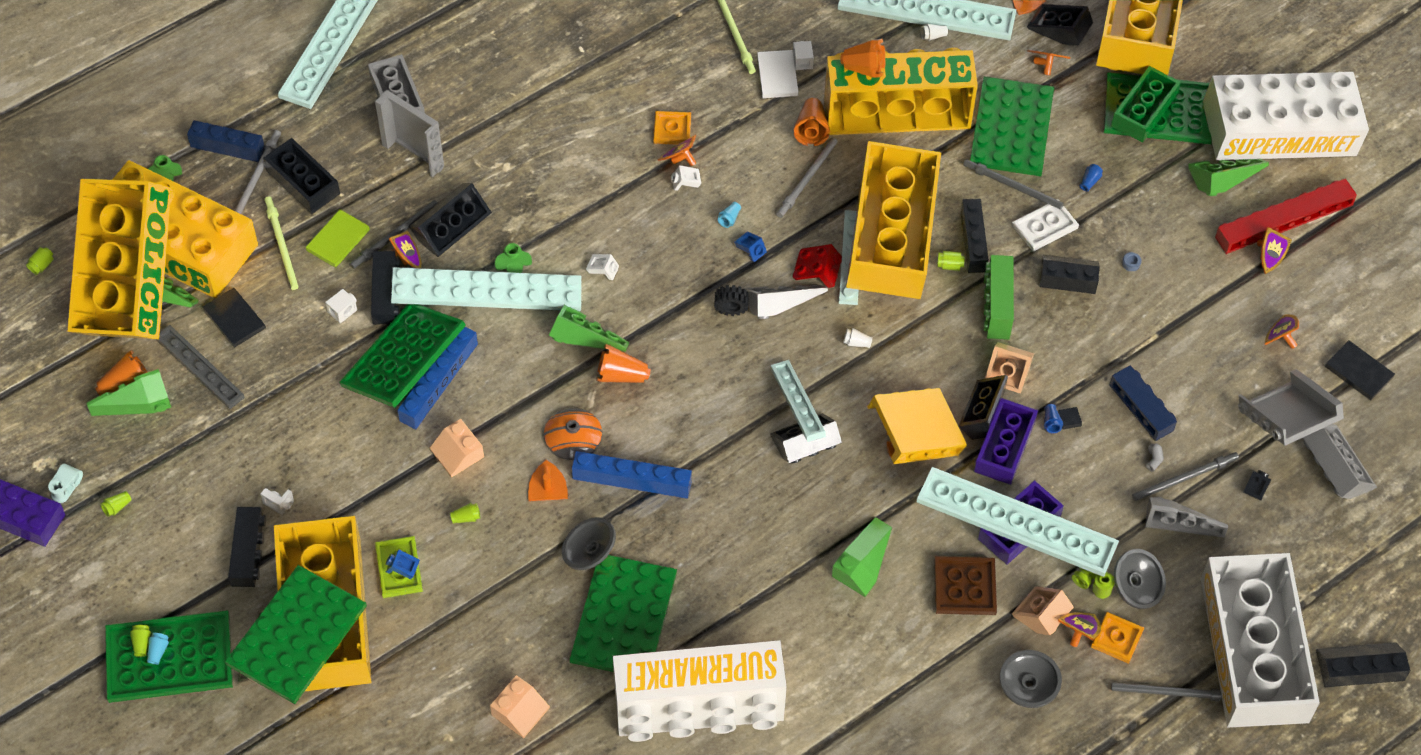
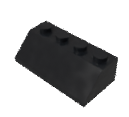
M462 183L409 226V228L423 246L439 257L492 212L473 183Z
M1396 642L1316 649L1324 688L1405 681L1411 671L1406 652Z

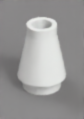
M925 24L920 29L921 38L926 41L947 36L948 34L947 26Z
M847 328L843 343L847 344V346L870 348L873 337L867 336L854 328Z

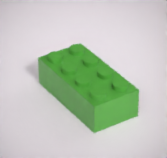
M991 255L990 262H986V272H984V284H986L984 299L986 300L984 304L985 320L983 330L987 331V339L1010 340L1014 321L1013 256Z

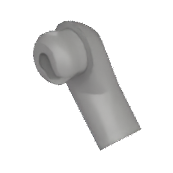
M1151 444L1148 447L1149 453L1152 454L1153 458L1146 467L1151 472H1154L1164 460L1163 450L1159 444Z

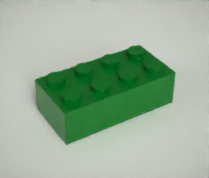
M1149 66L1114 113L1111 127L1143 143L1177 97L1181 82Z

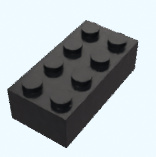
M290 138L263 157L266 171L311 214L340 195L338 181L293 138Z

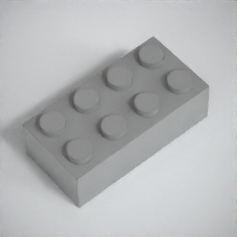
M402 54L368 64L370 79L378 98L388 90L425 113Z

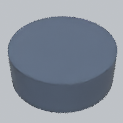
M1129 252L1124 255L1122 260L1124 269L1136 271L1140 268L1141 257L1138 254Z

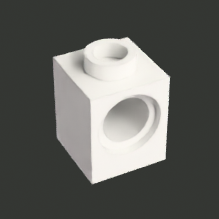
M811 41L793 42L795 70L813 69L814 57Z
M342 289L326 301L327 311L334 319L342 323L357 311V300L353 294L347 293Z

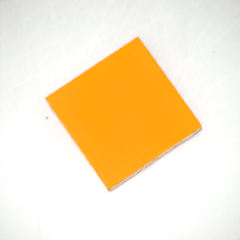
M655 111L653 144L678 145L690 138L691 112Z
M1106 612L1101 623V632L1094 639L1091 648L1129 664L1144 627Z

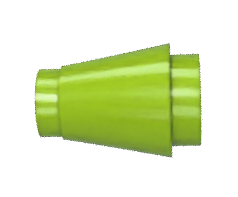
M124 491L103 499L100 506L106 516H115L132 499L128 492Z
M469 503L450 512L453 524L476 522L477 519L481 518L477 503Z
M135 625L132 627V631H130L134 656H146L151 631H149V626Z

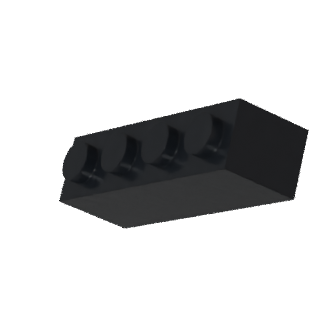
M963 199L961 220L968 273L986 272V262L989 261L981 199Z
M373 251L371 297L373 325L391 324L399 315V305L391 303L393 267L400 268V258L396 257V251Z
M237 507L228 574L231 587H255L256 580L260 578V569L258 568V562L262 560L260 544L264 543L262 526H266V515H263L261 507Z

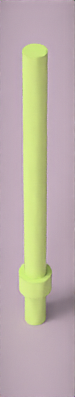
M717 0L741 53L743 64L746 65L750 74L755 73L756 70L752 63L753 58L744 45L725 0Z
M268 196L264 199L267 206L266 213L273 226L291 289L296 290L298 289V283L279 224V214L277 208L274 207L272 197Z

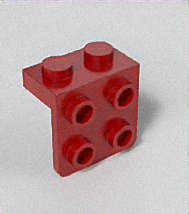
M832 244L802 248L799 251L793 278L795 280L819 277L828 288H832L835 286L836 279L838 278L842 256Z

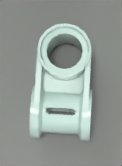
M62 464L48 485L53 501L63 503L68 500L71 493L82 480L83 472L67 464Z

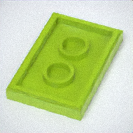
M340 209L306 246V251L336 268L369 232L370 227Z
M415 536L375 542L383 598L423 592L419 564L412 579L394 571L390 574L386 573L388 567L386 561L389 555H393L398 550L418 559Z

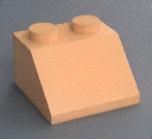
M997 342L985 378L1007 375L1006 389L1021 394L1034 353Z
M462 419L444 428L430 447V451L451 477L484 458L483 446Z
M1035 586L1012 615L1034 632L1051 635L1060 624L1058 619L1068 614L1074 607L1063 590Z
M516 675L493 701L490 708L491 715L522 738H525L548 711L550 706L530 684Z

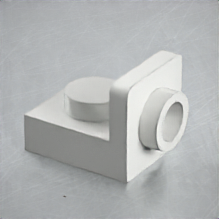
M679 165L671 175L673 189L678 191L681 185L698 188L701 185L699 169Z
M592 254L586 270L590 274H605L609 280H613L619 265L611 254Z
M266 488L261 493L263 504L281 515L285 510L290 509L294 502L292 491L289 489L282 497L276 491L271 492Z

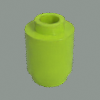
M39 247L27 260L26 267L32 273L38 275L39 272L42 273L53 262L54 258L52 256L54 254L47 247L44 249Z
M939 252L937 267H941L942 270L960 271V267H964L965 256H961V252Z
M1106 572L1104 577L1096 575L1092 586V591L1096 597L1104 599L1111 595L1115 584L1113 575Z

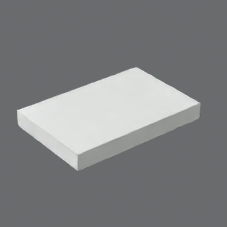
M793 50L757 52L762 98L798 96Z
M1046 204L1012 222V227L1034 252L1078 229L1079 224L1064 206L1060 210Z

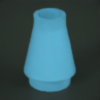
M732 202L731 205L719 213L718 222L721 226L729 228L734 225L741 210L740 204Z
M152 633V636L149 637L148 663L159 664L169 644L167 635Z

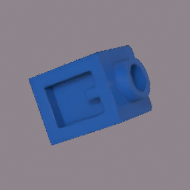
M747 231L735 241L737 248L749 253L751 261H757L767 252L762 237Z
M398 550L393 555H389L386 561L388 566L386 573L390 574L394 571L412 579L420 560Z

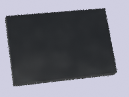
M234 287L202 306L203 311L234 348L266 329L263 321Z
M1350 340L1325 364L1327 369L1369 400H1372L1395 375V373Z

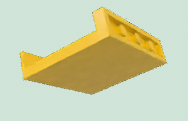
M940 388L877 394L873 396L867 406L868 409L876 408L895 449L891 457L893 464L959 456L967 445Z

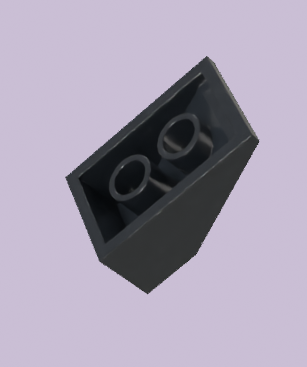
M1042 4L1027 28L1064 45H1079L1094 22L1088 6Z

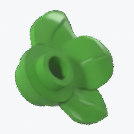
M165 155L157 156L153 166L148 168L174 181V176L182 175L181 166L178 163L172 162Z
M515 243L508 244L504 248L503 253L498 255L495 260L496 270L507 269V272L522 273L523 266L532 265L531 255L522 251L521 247Z

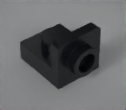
M1258 470V472L1253 471L1243 493L1262 501L1272 479L1268 478L1269 474Z

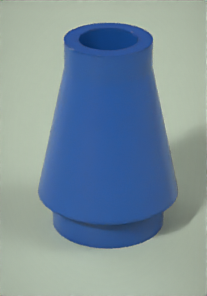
M1096 164L1087 166L1079 187L1088 192L1102 177V168Z
M1049 404L1045 406L1044 428L1049 433L1060 432L1063 421L1056 406Z

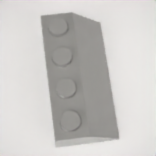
M1331 424L1303 437L1305 446L1313 452L1315 462L1325 471L1324 476L1332 482L1335 487L1334 491L1339 497L1352 499L1377 488L1337 425Z

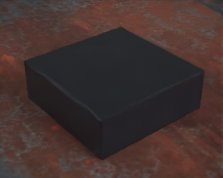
M1077 407L1058 410L1063 421V430L1082 426Z

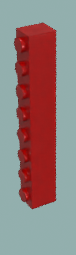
M1346 178L1340 181L1336 180L1327 186H1320L1314 191L1304 192L1293 199H1286L1280 204L1270 205L1267 209L1255 211L1246 217H1239L1233 222L1223 223L1218 227L1215 238L1225 254L1257 243L1259 239L1263 240L1267 227L1278 233H1283L1353 206L1357 194Z

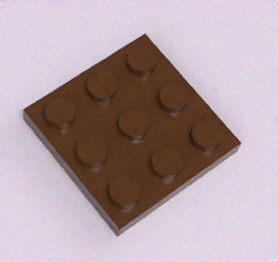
M935 556L936 614H997L995 558Z

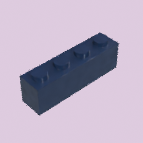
M193 120L187 133L190 147L258 163L265 150L262 135Z
M1130 365L1112 375L1110 387L1155 442L1175 430L1176 417L1167 410L1163 401L1157 398L1151 386L1143 381L1137 370H1134Z

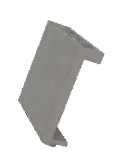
M386 90L375 101L382 146L389 149L395 142L429 163L430 176L433 178L444 167L438 121Z
M1297 369L1290 372L1291 382L1252 400L1246 399L1241 394L1238 395V408L1240 412L1249 417L1252 422L1258 424L1284 446L1344 419L1343 403Z

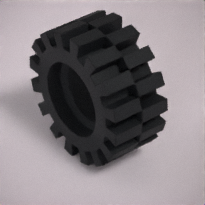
M726 285V288L722 286L720 289H717L714 301L715 310L719 311L720 314L725 313L724 315L726 316L728 314H731V316H734V314L738 316L740 313L744 314L748 310L749 293L746 292V289H742L740 286L736 288V285H732V287Z

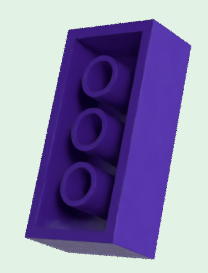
M1001 398L976 460L974 472L1011 485L1035 425L1038 410Z
M0 479V529L46 547L65 517L62 505Z
M1035 480L1014 498L1058 517L1062 515L1064 505ZM980 528L978 540L1006 565L1028 547Z

